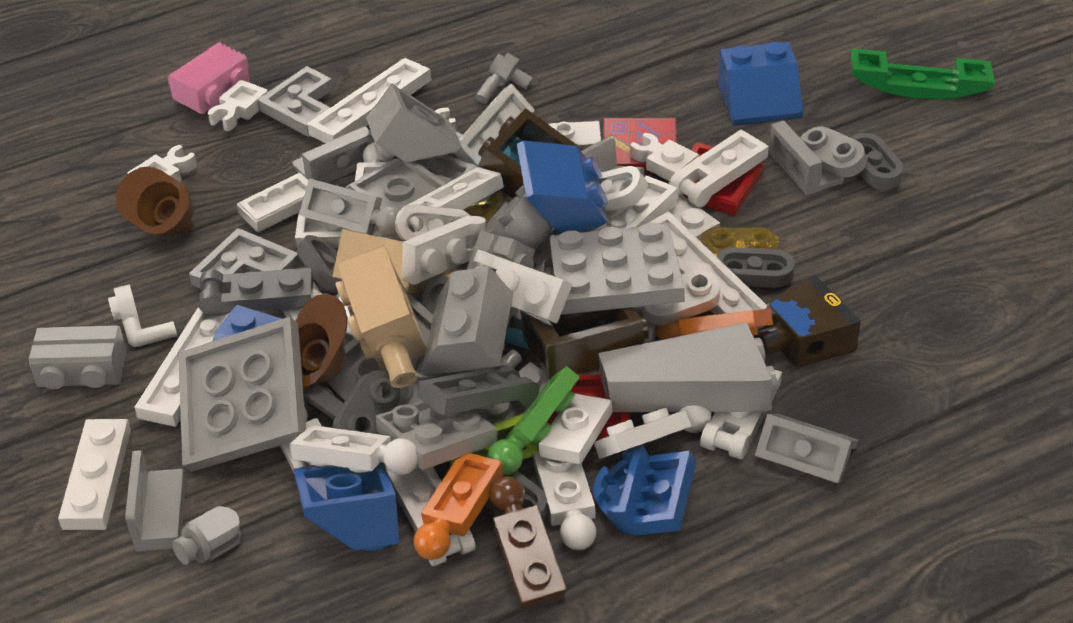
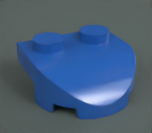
M642 444L624 450L622 452L624 459L610 470L606 466L602 467L594 482L593 495L605 517L614 527L630 535L681 530L696 466V461L690 451L649 456Z

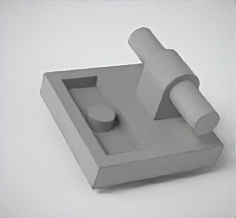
M419 401L410 405L397 406L392 411L376 416V431L380 435L390 436V441L404 438L415 444L418 458L417 466L421 470L492 446L497 442V428L474 410L460 412L459 415L454 417H447L437 414L434 408L423 401Z

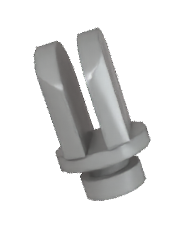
M217 506L188 522L182 529V536L172 542L174 553L179 561L184 565L194 560L199 563H204L208 560L212 561L241 543L237 513L228 507Z

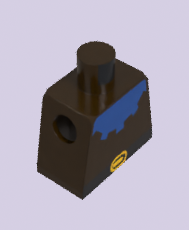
M812 275L768 303L766 309L771 308L773 325H766L765 329L759 332V335H754V338L761 339L765 356L781 350L794 365L805 366L856 351L861 320L816 275Z

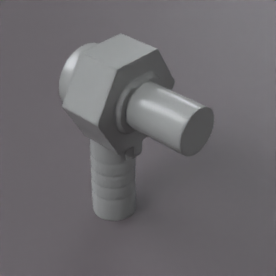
M509 53L505 56L498 54L489 69L493 76L487 78L476 94V99L482 104H487L497 88L505 86L510 80L527 89L533 77L517 68L520 59Z

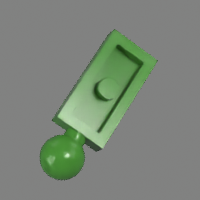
M566 366L548 381L507 437L495 442L490 447L487 458L502 461L503 475L512 474L520 468L523 461L522 449L528 443L536 446L551 429L552 426L547 420L553 412L556 411L560 414L574 398L575 394L571 391V388L580 377L569 367Z

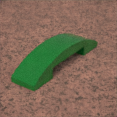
M853 48L850 51L852 76L873 88L894 95L919 99L958 98L992 89L995 84L991 61L956 58L953 69L890 64L887 63L886 51Z

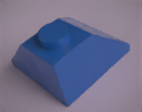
M379 463L372 471L363 473L353 472L347 467L333 465L293 468L303 513L306 518L353 550L377 551L385 548L387 545L399 543L396 495L384 463Z

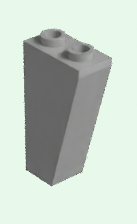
M747 322L599 353L601 383L606 398L612 400L613 412H654L663 408H667L668 412H679L682 408L690 405L704 407L709 412H765L772 410V392L778 390L774 368L772 366L766 367L765 352L760 338L753 337Z

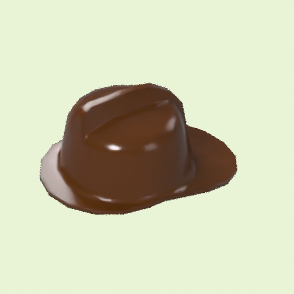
M151 166L139 167L131 171L121 181L116 192V205L119 213L126 220L152 235L173 236L185 228L193 229L194 224L191 221L194 210L192 200L189 197L188 189L180 181L162 170Z
M330 294L316 295L309 300L295 320L298 323L303 389L313 384H325L333 380L340 373L345 363L346 354L343 340L347 331L348 316L344 304L338 297Z

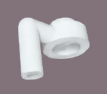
M130 284L114 288L116 296L108 298L114 321L122 319L127 340L131 346L139 347L177 337L173 321L141 329Z

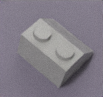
M392 83L366 118L371 130L370 134L376 143L375 148L390 159L397 156L405 162L455 153L462 147L449 120Z
M490 267L451 273L436 300L422 372L425 375L500 367L513 292Z

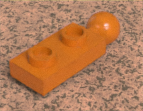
M771 308L679 319V321L666 325H656L655 332L659 340L747 322L754 336L759 335L758 327L773 325Z
M471 453L456 459L421 512L423 525L416 531L413 540L414 548L421 557L427 560L439 559L450 548L451 539L449 533L463 537L466 535L488 500L492 484L504 474L502 461Z

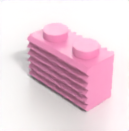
M220 42L168 76L172 98L203 115L211 107L219 105V98L237 82L243 80L250 83L251 81L247 57L244 54L241 55L239 51L236 52L235 49L227 48L225 44L222 45Z

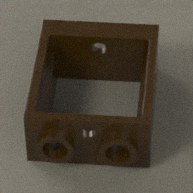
M525 108L515 119L510 116L503 123L498 132L499 135L495 139L490 136L483 143L478 152V155L482 157L478 167L500 173L504 185L500 190L514 199L518 196L515 192L524 185L521 165L504 154L503 151L517 137L522 141L577 146L580 151L584 149Z
M633 307L561 314L557 324L520 310L523 339L549 380L566 366L576 374L599 369V353L644 344V339L649 336L645 317L642 314H637ZM607 319H612L614 322L561 337L557 334V332Z

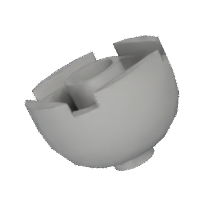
M523 185L515 192L518 196L510 203L505 202L486 225L485 232L516 240L540 254L550 245L549 236H553L551 233L553 227L526 198Z

